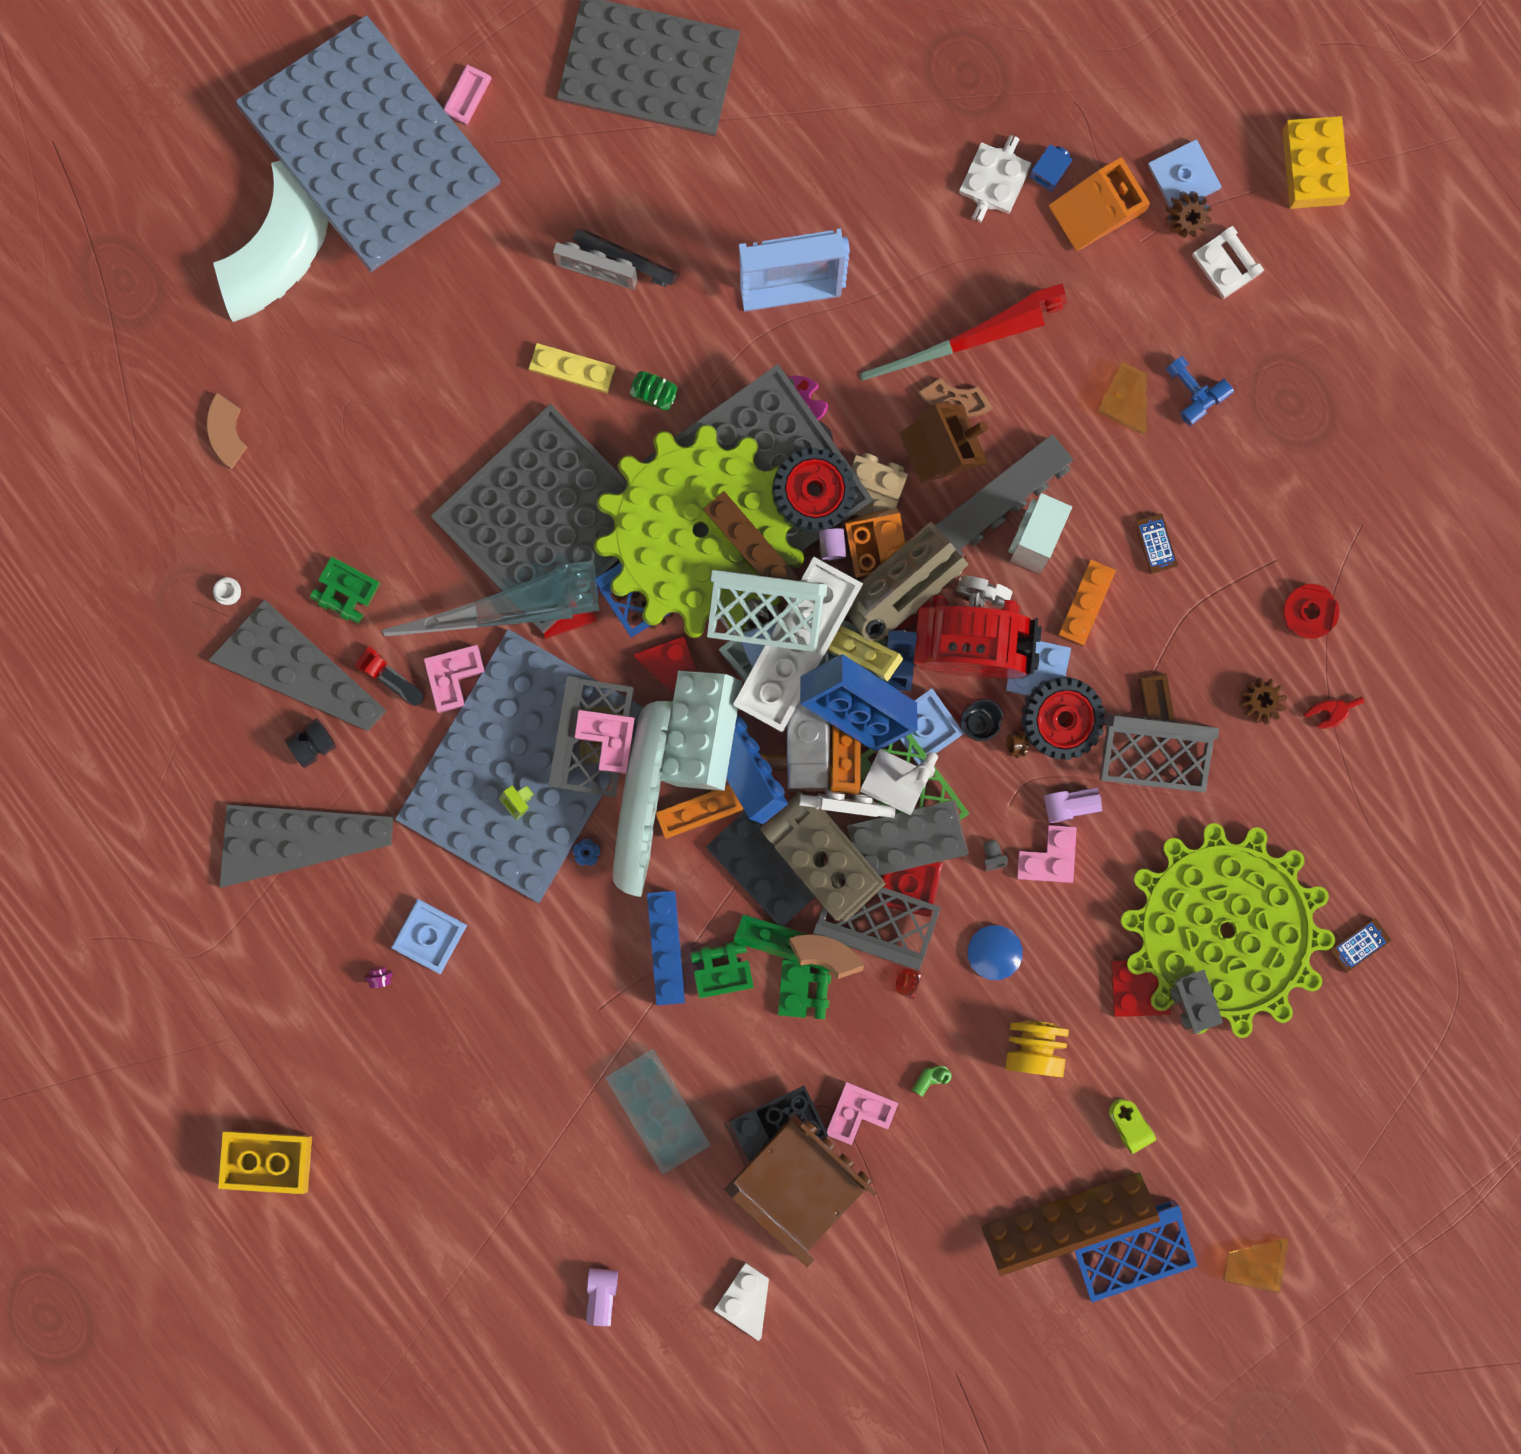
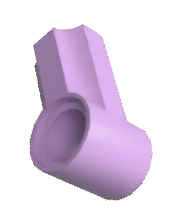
M826 529L819 532L821 559L829 562L846 557L844 529Z
M1098 788L1072 793L1064 791L1044 795L1049 823L1073 819L1074 816L1102 811V802Z
M589 1269L587 1286L589 1302L586 1324L611 1326L613 1296H616L618 1270Z

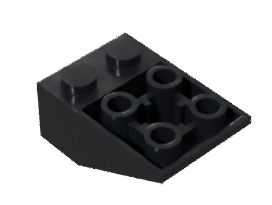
M805 1085L724 1123L744 1167L793 1115L802 1122L807 1118L818 1129L814 1134L820 1139L824 1135L828 1137L827 1131Z

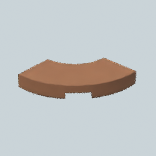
M940 377L917 392L919 397L929 407L936 403L962 404L968 418L978 417L993 410L992 405L979 386L970 389H957L948 385Z
M217 393L208 412V436L218 457L229 468L233 469L247 449V446L240 440L236 430L237 418L241 409Z
M801 935L790 938L789 944L800 965L814 964L823 966L830 970L837 979L863 971L864 965L860 958L849 947L837 940L820 935Z

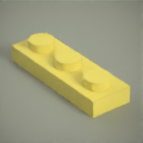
M538 343L536 344L529 367L531 372L606 394L609 392L616 369L614 365Z
M840 626L826 651L836 657L841 654L845 655L887 682L903 660L899 653L872 640L868 641L864 636L843 626Z

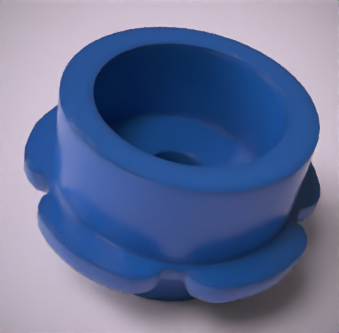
M591 839L581 840V843L575 844L573 848L575 861L581 866L585 864L588 866L594 865L598 861L597 857L600 855L599 846L594 844ZM585 850L589 851L588 855H584Z

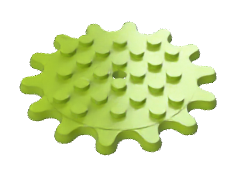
M704 424L697 429L694 443L687 447L678 445L669 432H658L653 440L656 449L654 459L643 463L633 456H623L618 462V469L627 480L626 489L620 494L603 493L597 499L598 509L610 515L614 520L615 526L611 533L600 536L595 540V552L600 556H614L620 560L622 565L621 572L611 581L610 589L612 593L617 596H625L633 591L641 592L647 601L642 615L643 620L648 625H657L666 614L676 612L684 620L685 633L692 638L703 634L706 620L710 617L714 582L711 581L712 570L758 575L702 510L722 491L728 494L791 569L799 568L804 561L803 553L799 549L791 547L786 541V533L793 525L787 524L784 521V518L778 514L777 507L773 503V480L780 466H775L767 471L756 467L754 456L757 453L758 444L752 437L742 438L733 449L726 450L721 448L717 443L715 428L708 424ZM702 522L708 527L709 531L705 537L698 538L693 534L692 529L695 524ZM721 588L720 601L726 608L737 598L730 589ZM737 590L740 595L746 592ZM754 592L743 599L746 604L752 599L761 600L758 594ZM764 594L767 599L772 596L769 594ZM777 597L770 604L777 606L781 601ZM740 602L728 611L736 623L746 617L745 609ZM723 615L722 617L726 620L727 625L731 629L733 627L732 624L727 619V617ZM747 622L744 623L740 628L744 629L747 625Z
M1212 823L1205 827L1203 845L1197 850L1188 849L1177 838H1171L1165 842L1163 850L1169 863L1163 873H1154L1148 869L1137 871L1134 876V883L1146 894L1147 902L1141 910H1128L1124 912L1121 917V924L1126 930L1137 932L1141 935L1143 947L1139 952L1128 958L1127 968L1133 974L1150 972L1157 977L1159 986L1151 997V1004L1156 1010L1165 1011L1175 1004L1170 993V988L1173 987L1172 980L1205 970L1220 1015L1229 1020L1235 1036L1245 1038L1252 1032V1019L1255 1013L1266 1011L1277 1022H1288L1293 1015V1010L1288 1002L1290 990L1295 987H1301L1311 992L1321 987V975L1312 969L1309 958L1314 951L1329 950L1335 943V937L1331 931L1320 929L1313 922L1314 911L1324 906L1328 902L1329 896L1323 887L1304 888L1298 883L1297 874L1305 861L1301 852L1291 850L1281 858H1273L1266 851L1267 834L1263 829L1252 828L1248 831L1245 840L1241 844L1234 845L1227 841L1223 827L1217 823ZM1225 922L1230 923L1234 927V935L1229 939L1223 938L1220 933V926ZM1208 1029L1202 1030V1031H1200V1033H1197V1034L1204 1033V1032H1206Z

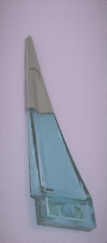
M594 560L564 565L547 574L490 597L433 616L386 628L381 633L383 636H395L573 618L574 614L598 611L599 601Z

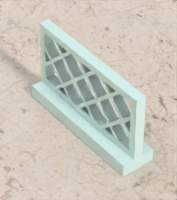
M712 570L711 581L714 582L707 637L816 652L823 596H826L827 584ZM721 588L730 589L737 598L726 608L720 601ZM737 590L746 592L740 595ZM752 592L757 593L763 601L753 611L743 600ZM764 594H769L772 596L767 599ZM778 596H783L790 606L778 615L770 602ZM790 597L799 599L796 602H793ZM805 599L814 600V611L805 618L797 606ZM740 602L748 615L736 623L728 611ZM767 606L775 618L763 627L755 614ZM794 610L802 622L790 631L782 618ZM725 615L733 627L726 633H717V620ZM749 619H752L760 630L752 637H747L740 628ZM778 622L786 632V635L780 640L775 641L768 634L767 630ZM804 625L811 633L809 645L800 644L793 635ZM737 631L739 635H732V633ZM763 634L766 639H761L758 637ZM788 638H790L793 643L784 642V641H786Z

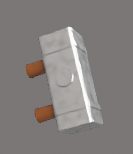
M800 701L787 723V751H785V754H760L769 763L772 771H786L787 789L790 792H799L800 790L817 792L830 789L831 723L801 705Z

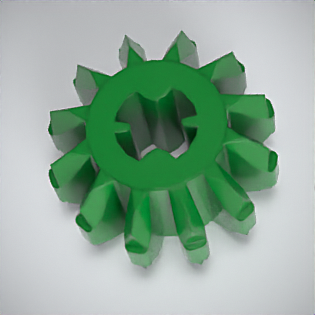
M645 371L637 373L630 389V394L633 398L662 410L670 409L677 392L676 385L671 383V381Z

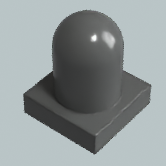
M994 839L987 840L983 845L986 857L984 863L985 871L1007 867V856H1002L999 843Z

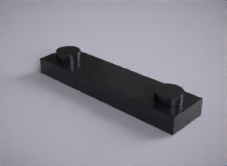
M583 228L576 229L572 238L579 242L578 246L585 251L596 250L611 258H621L631 262L632 266L637 270L652 276V282L663 287H667V284H676L680 273Z

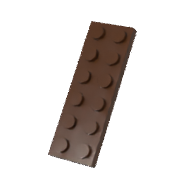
M1138 1172L981 1226L999 1276H1003L1160 1221V1218L1143 1177Z

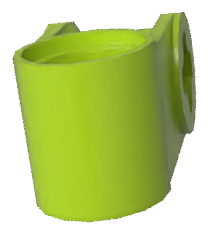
M1118 1099L1110 1105V1118L1119 1131L1123 1143L1132 1155L1156 1141L1152 1129L1143 1119L1133 1102ZM1121 1106L1129 1108L1126 1112V1119L1118 1117V1114L1121 1112Z

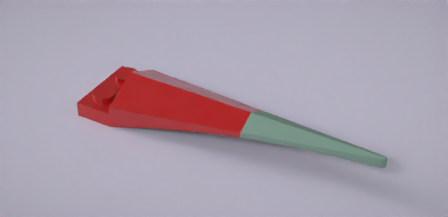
M1063 283L1035 291L993 318L943 343L898 361L859 374L861 381L1045 326L1042 312L1047 311L1048 314L1061 311L1063 306L1067 305Z

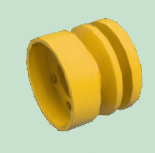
M1030 1020L1017 1023L1011 1022L1010 1030L1022 1031L1021 1038L1009 1037L1008 1041L1020 1045V1051L1007 1052L1005 1070L1064 1077L1065 1059L1053 1055L1054 1049L1067 1048L1066 1043L1055 1042V1035L1068 1037L1069 1030L1046 1022Z

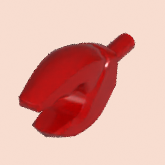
M1362 696L1347 703L1343 699L1323 700L1311 706L1303 714V717L1307 718L1325 711L1328 714L1327 721L1318 724L1316 727L1318 729L1333 728L1341 724L1349 716L1348 709L1365 703Z

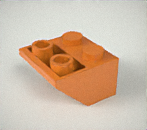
M897 508L868 513L845 523L855 578L871 574L905 544L900 512Z

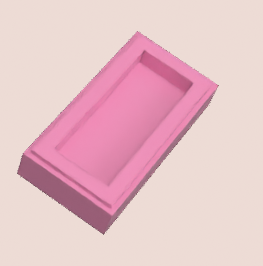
M467 64L443 110L450 118L467 126L492 79L491 76Z

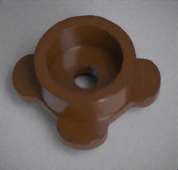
M1019 730V732L1013 731L1012 734L1007 735L1006 748L1010 756H1015V758H1020V756L1026 757L1029 749V740L1024 730Z

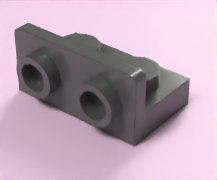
M1200 970L1171 981L1173 987L1170 988V993L1174 1003H1179L1183 1014H1180L1179 1018L1185 1031L1189 1030L1190 1034H1197L1202 1030L1223 1023L1205 970Z

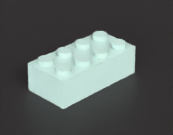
M1042 493L1038 500L1032 498L1009 548L1008 553L1013 554L1010 562L1041 574L1052 555L1072 506Z
M678 671L660 776L661 781L677 787L724 791L738 708L733 704L741 691V680L727 674Z

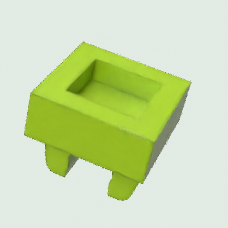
M512 785L503 791L499 800L516 821L526 813L529 808L526 802L534 794L528 786L517 792Z

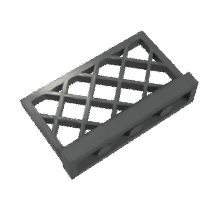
M567 676L549 780L550 788L616 798L620 773L614 772L612 774V772H608L613 779L611 791L602 790L597 787L593 779L604 771L599 770L590 777L581 765V763L594 754L600 761V756L597 752L602 749V745L594 749L591 743L585 740L592 752L581 760H578L572 752L573 745L581 740H574L580 702L585 707L582 711L592 712L591 708L604 699L613 712L611 715H618L624 709L623 716L629 717L634 687ZM583 686L595 687L601 697L588 706L581 697ZM600 688H601V689H608V690H610V691H608L607 693L603 694V692L600 690ZM615 691L626 692L625 704L615 710L606 697ZM572 756L576 763L570 767ZM577 766L580 767L588 778L580 785L567 784L569 772ZM591 782L594 788L584 786L587 783Z
M1105 712L1104 724H1107L1099 780L1206 793L1214 739H1218L1219 728L1206 724ZM1114 732L1124 733L1129 740L1119 750L1112 744ZM1130 734H1137V735H1136L1134 738H1132ZM1145 735L1150 736L1155 745L1143 753L1136 742ZM1156 737H1163V738H1162L1160 741H1158ZM1170 739H1176L1181 748L1169 756L1162 745ZM1182 740H1188V742L1184 744ZM1196 742H1205L1203 754L1195 759L1188 748ZM1133 746L1140 757L1128 766L1121 754ZM1159 749L1166 760L1154 769L1147 758ZM1185 752L1192 763L1180 771L1173 761ZM1118 758L1125 769L1117 776L1108 775L1109 764ZM1144 761L1151 772L1143 779H1138L1132 770ZM1170 764L1177 775L1169 782H1164L1158 773ZM1195 767L1200 773L1199 785L1189 784L1184 777ZM1129 773V775L1131 776V778H1129V777H1124V776ZM1155 776V778H1156L1158 781H1156V780H1150V779Z
M883 887L877 892L881 900L880 903L868 909L863 905L864 911L851 916L847 921H841L837 924L825 921L828 911L823 906L813 932L814 935L832 938L855 950L917 971L921 970L941 910L939 906ZM881 893L891 897L884 900ZM896 898L903 900L908 911L893 918L886 903ZM907 902L912 903V904H915V905H918V906H916V907L910 909V907H909V905H908ZM883 905L890 920L875 927L868 912ZM921 908L934 911L931 921L919 927L912 913ZM866 914L872 929L864 933L856 932L851 921ZM910 914L917 929L901 935L895 921ZM848 922L851 929L842 927L841 925ZM892 923L899 937L890 942L883 941L877 930ZM928 927V930H927L926 935H925V937H924V935H923V933H922L921 930H923V929H925V928ZM875 932L877 938L868 936V934ZM919 932L923 940L920 953L909 950L904 938ZM901 940L904 948L897 946L894 943Z

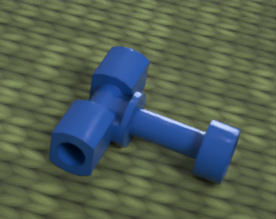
M1181 356L1165 370L1172 378L1178 376L1193 394L1190 398L1192 404L1179 414L1183 421L1191 427L1205 416L1208 408L1214 404L1219 405L1234 390L1225 379H1222L1211 389L1207 385L1201 388L1186 369L1189 363Z

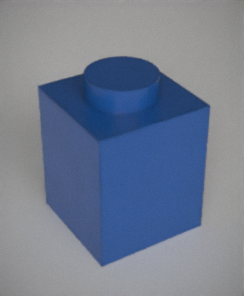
M1050 144L1032 169L1029 178L1052 193L1070 168L1073 159L1069 157V152L1060 146L1054 147Z

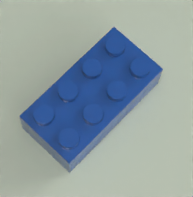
M843 654L800 676V704L875 752L918 730L917 702Z

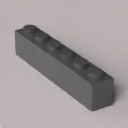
M1052 434L935 526L962 556L964 554L961 551L968 544L972 547L977 545L985 538L983 533L990 527L993 530L1000 527L1006 521L1004 516L1012 510L1017 513L1028 504L1026 499L1032 494L1039 496L1050 487L1048 482L1055 476L1059 480L1070 472L1069 466L1073 458Z

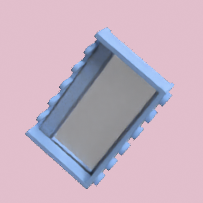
M841 228L836 229L835 234L834 230L762 241V245L754 242L752 247H746V243L739 244L740 288L744 312L841 297L842 288H846L848 254L850 253L848 237H842Z

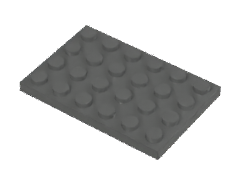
M581 0L557 100L563 103L716 137L740 31L605 0Z

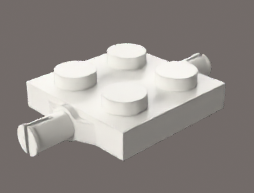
M1013 135L1008 136L1003 149L994 148L981 142L963 181L959 193L978 204L971 217L974 221L977 220V222L982 223L987 209H997L1010 214L1028 175L1031 162L1023 160L1013 153L1019 142L1017 137H1014L1013 140Z
M826 789L825 794L818 793L817 796L800 795L799 806L874 817L894 818L895 816L894 807L879 805V803L874 802L873 798L866 794H853L852 798L845 797V794L840 792H832L830 789Z

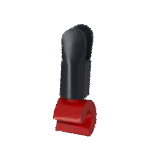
M371 646L365 650L353 665L357 670L374 680L379 676V681L397 695L399 694L409 704L413 706L422 704L424 700L423 693L390 666L386 668L385 666L388 662Z

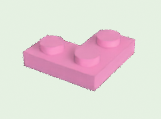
M478 645L424 659L437 712L441 713L465 706L459 679L485 672Z
M579 710L575 739L603 742L599 770L627 774L635 718Z
M1049 825L1046 853L1018 852L1017 879L1073 883L1077 827Z
M846 1082L828 1126L827 1134L830 1137L852 1145L862 1119L889 1129L898 1103Z

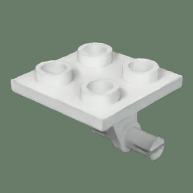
M880 749L860 792L911 815L923 788L926 786L928 778H931L935 772L934 765L938 756L933 752H928L924 762L915 766Z

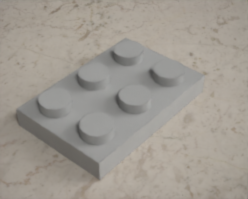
M556 242L553 254L558 267L633 291L635 290L638 280L636 268L632 266L631 262L621 258H617L616 261L608 259L604 253L596 250H590V253L579 250L580 246L571 242H564V244Z

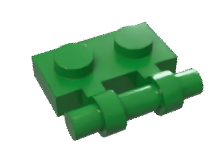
M331 556L318 579L319 582L327 585L324 593L314 589L310 599L318 602V606L325 610L329 608L340 614V618L346 621L350 619L359 624L363 614L355 610L356 605L360 603L368 607L381 583ZM336 591L349 597L346 604L333 598Z
M734 941L725 942L726 945L714 948L705 946L701 947L699 951L690 952L692 963L703 961L705 967L703 970L694 971L699 999L754 988L749 960L738 962L736 954L747 953L746 946L734 944ZM728 956V965L713 967L712 959Z
M783 960L778 1016L806 1018L807 1007H814V1019L825 1020L826 1009H829L830 1000H827L828 983L831 984L832 975H829L828 971L818 969V974L810 973L809 965H800L796 961ZM809 982H817L816 999L808 998Z

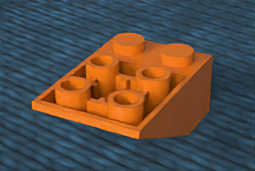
M1120 157L1089 176L1048 205L1077 252L1145 213L1150 202L1127 164Z

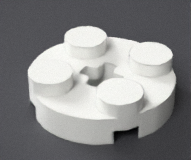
M967 575L960 577L956 593L969 597V601L970 595L975 593L974 598H976L977 593L980 595V598L984 599L983 605H985V601H988L1000 609L1004 607V600H1010L1012 596V591L1005 586L997 584L995 587L988 583L989 580Z

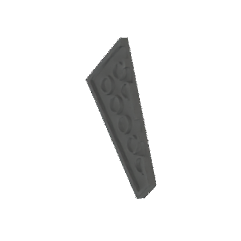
M266 600L258 606L208 660L368 732L387 712Z
M227 805L219 888L391 846L394 817Z

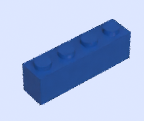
M737 715L726 779L748 818L764 824L788 805V802L783 795L785 794L783 787L771 775V766L760 756L758 752L760 750L759 745L753 738L749 737L745 721Z
M676 892L647 893L657 1006L685 1003Z

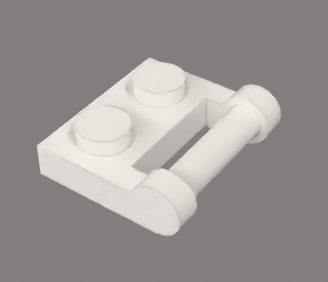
M1233 226L1192 254L1222 299H1225L1264 271L1260 263L1256 264L1236 236L1238 232ZM1225 242L1229 243L1248 272L1243 275L1240 273L1221 246Z

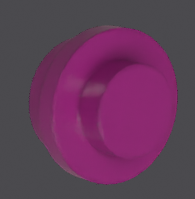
M382 966L370 969L369 974L364 978L365 982L369 983V988H380L391 984L393 974L391 970H386V967Z

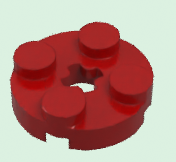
M1305 584L1295 589L1286 598L1283 605V619L1286 628L1302 639L1314 640L1327 635L1336 626L1339 619L1340 609L1337 600L1334 599V596L1326 587L1318 584ZM1309 604L1314 605V610L1318 611V616H1313L1312 619L1307 618V614L1304 613V609H1307Z

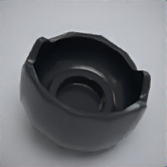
M977 699L964 708L960 720L961 729L966 737L976 742L989 741L1000 732L1004 713L998 703L990 699Z

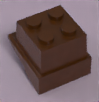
M936 403L917 414L918 420L899 433L921 483L989 464L977 436L987 431L988 427L983 421L972 427L962 404Z

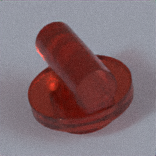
M910 968L902 970L896 979L897 992L914 1000L923 973Z

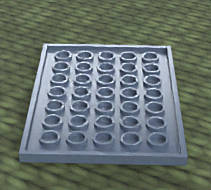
M367 15L236 100V107L370 273L500 185L501 180Z
M508 629L484 669L485 672L481 674L465 701V706H462L395 820L540 903L602 798L601 795L549 787L567 676H573L579 679L597 680ZM583 686L581 697L588 706L601 697L595 687ZM600 688V690L603 692V694H605V693H607L608 691H610V690H608V689H601V688ZM616 691L606 697L615 710L624 705L626 697ZM604 699L591 708V711L596 713H613ZM631 701L629 717L635 718L631 747L638 717L644 708ZM580 702L579 710H583L585 707L582 704V702ZM624 709L618 713L619 716H623ZM580 740L573 745L572 752L578 760H581L591 753L592 750L585 740ZM589 741L591 745L594 747V749L598 748L603 743ZM595 754L581 763L590 777L599 771L600 761ZM572 756L570 767L576 763ZM577 766L569 772L567 784L580 785L588 778L580 767ZM604 771L594 778L593 781L599 789L607 790L612 778L607 771ZM591 782L587 783L584 786L594 788ZM512 785L517 792L528 786L534 795L526 802L529 807L526 813L515 821L499 800V797L503 791Z

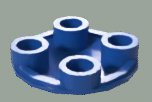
M989 925L979 929L972 936L968 945V960L971 968L979 976L988 980H1002L1010 977L1019 968L1022 961L1023 948L1019 938L1012 930L1001 925Z

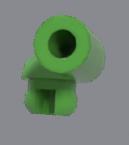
M945 1066L927 1067L922 1071L911 1090L923 1097L930 1085L949 1083L952 1074Z

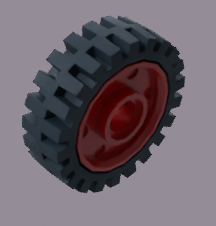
M806 448L795 452L780 465L775 474L772 486L773 503L777 507L778 514L784 518V521L787 524H792L796 529H802L805 532H820L830 529L846 517L853 505L856 493L853 473L851 469H848V464L844 460L842 461L836 453H830V450ZM816 484L820 488V495L811 496L807 492V485Z
M1052 677L1050 680L1040 682L1038 687L1035 686L1031 690L1030 696L1027 695L1024 700L1026 701L1025 706H1022L1021 710L1023 713V717H1021L1022 730H1024L1029 743L1042 754L1059 760H1071L1073 757L1078 758L1083 753L1091 751V747L1093 745L1096 746L1099 742V735H1103L1104 730L1102 727L1105 725V708L1102 706V700L1096 694L1097 692L1086 683L1071 677ZM1067 711L1069 716L1067 722L1059 725V714Z

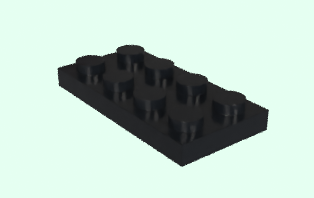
M743 811L706 846V849L778 925L785 926L815 895L776 850L775 845L766 838L761 831L762 826L760 823L749 819L746 812Z

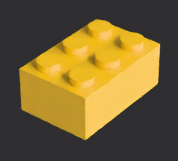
M1342 116L1287 120L1282 133L1290 209L1344 205L1350 197Z
M224 1131L222 1135L218 1189L292 1194L308 1193L312 1136Z

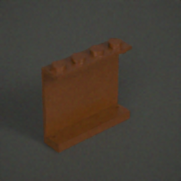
M793 1115L724 1190L802 1264L808 1267L815 1260L808 1252L812 1246L864 1191H869L873 1196L877 1193L870 1187L873 1181L863 1171L860 1170L857 1174L851 1169L855 1164L844 1153L838 1156L833 1152L836 1146L825 1135L820 1139L814 1134L818 1129L807 1118L802 1122Z

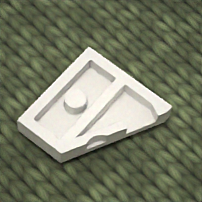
M745 1263L714 1311L759 1341L762 1336L769 1278Z

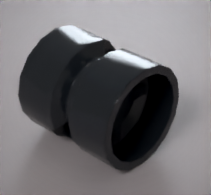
M318 718L306 724L303 732L296 731L284 739L290 751L304 769L317 761V755L325 756L337 748L332 737Z

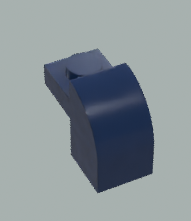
M905 630L889 631L886 638L885 647L899 653L903 658L888 682L885 681L897 690L911 691L914 653L917 641L916 632Z

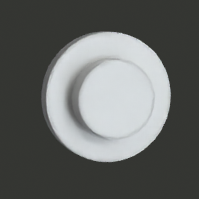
M222 578L214 585L213 595L219 603L232 605L239 600L241 587L232 578Z

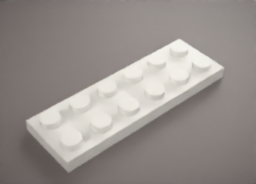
M815 557L810 562L801 581L827 584L826 596H823L816 652L765 645L733 704L783 732L800 701V676L819 666L863 583ZM791 597L793 602H796L799 599ZM805 599L797 606L805 618L813 613L815 601ZM794 610L782 618L790 631L802 622ZM777 623L771 634V638L775 641L780 640L786 635V632L779 623ZM804 625L793 635L800 644L809 645L811 633ZM788 638L786 641H784V642L793 643L790 638Z

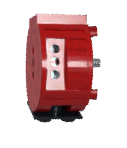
M975 593L970 595L969 607L949 606L950 603L944 596L935 595L933 596L932 607H919L914 663L921 670L977 678L1024 679L1034 674V670L1038 669L1039 653L1035 652L1036 642L1041 640L1042 627L1038 625V618L1031 620L1030 617L1019 614L1020 606L1017 605V601L1004 600V607L999 610L983 608L984 599L980 598V595L977 593L976 598H974Z

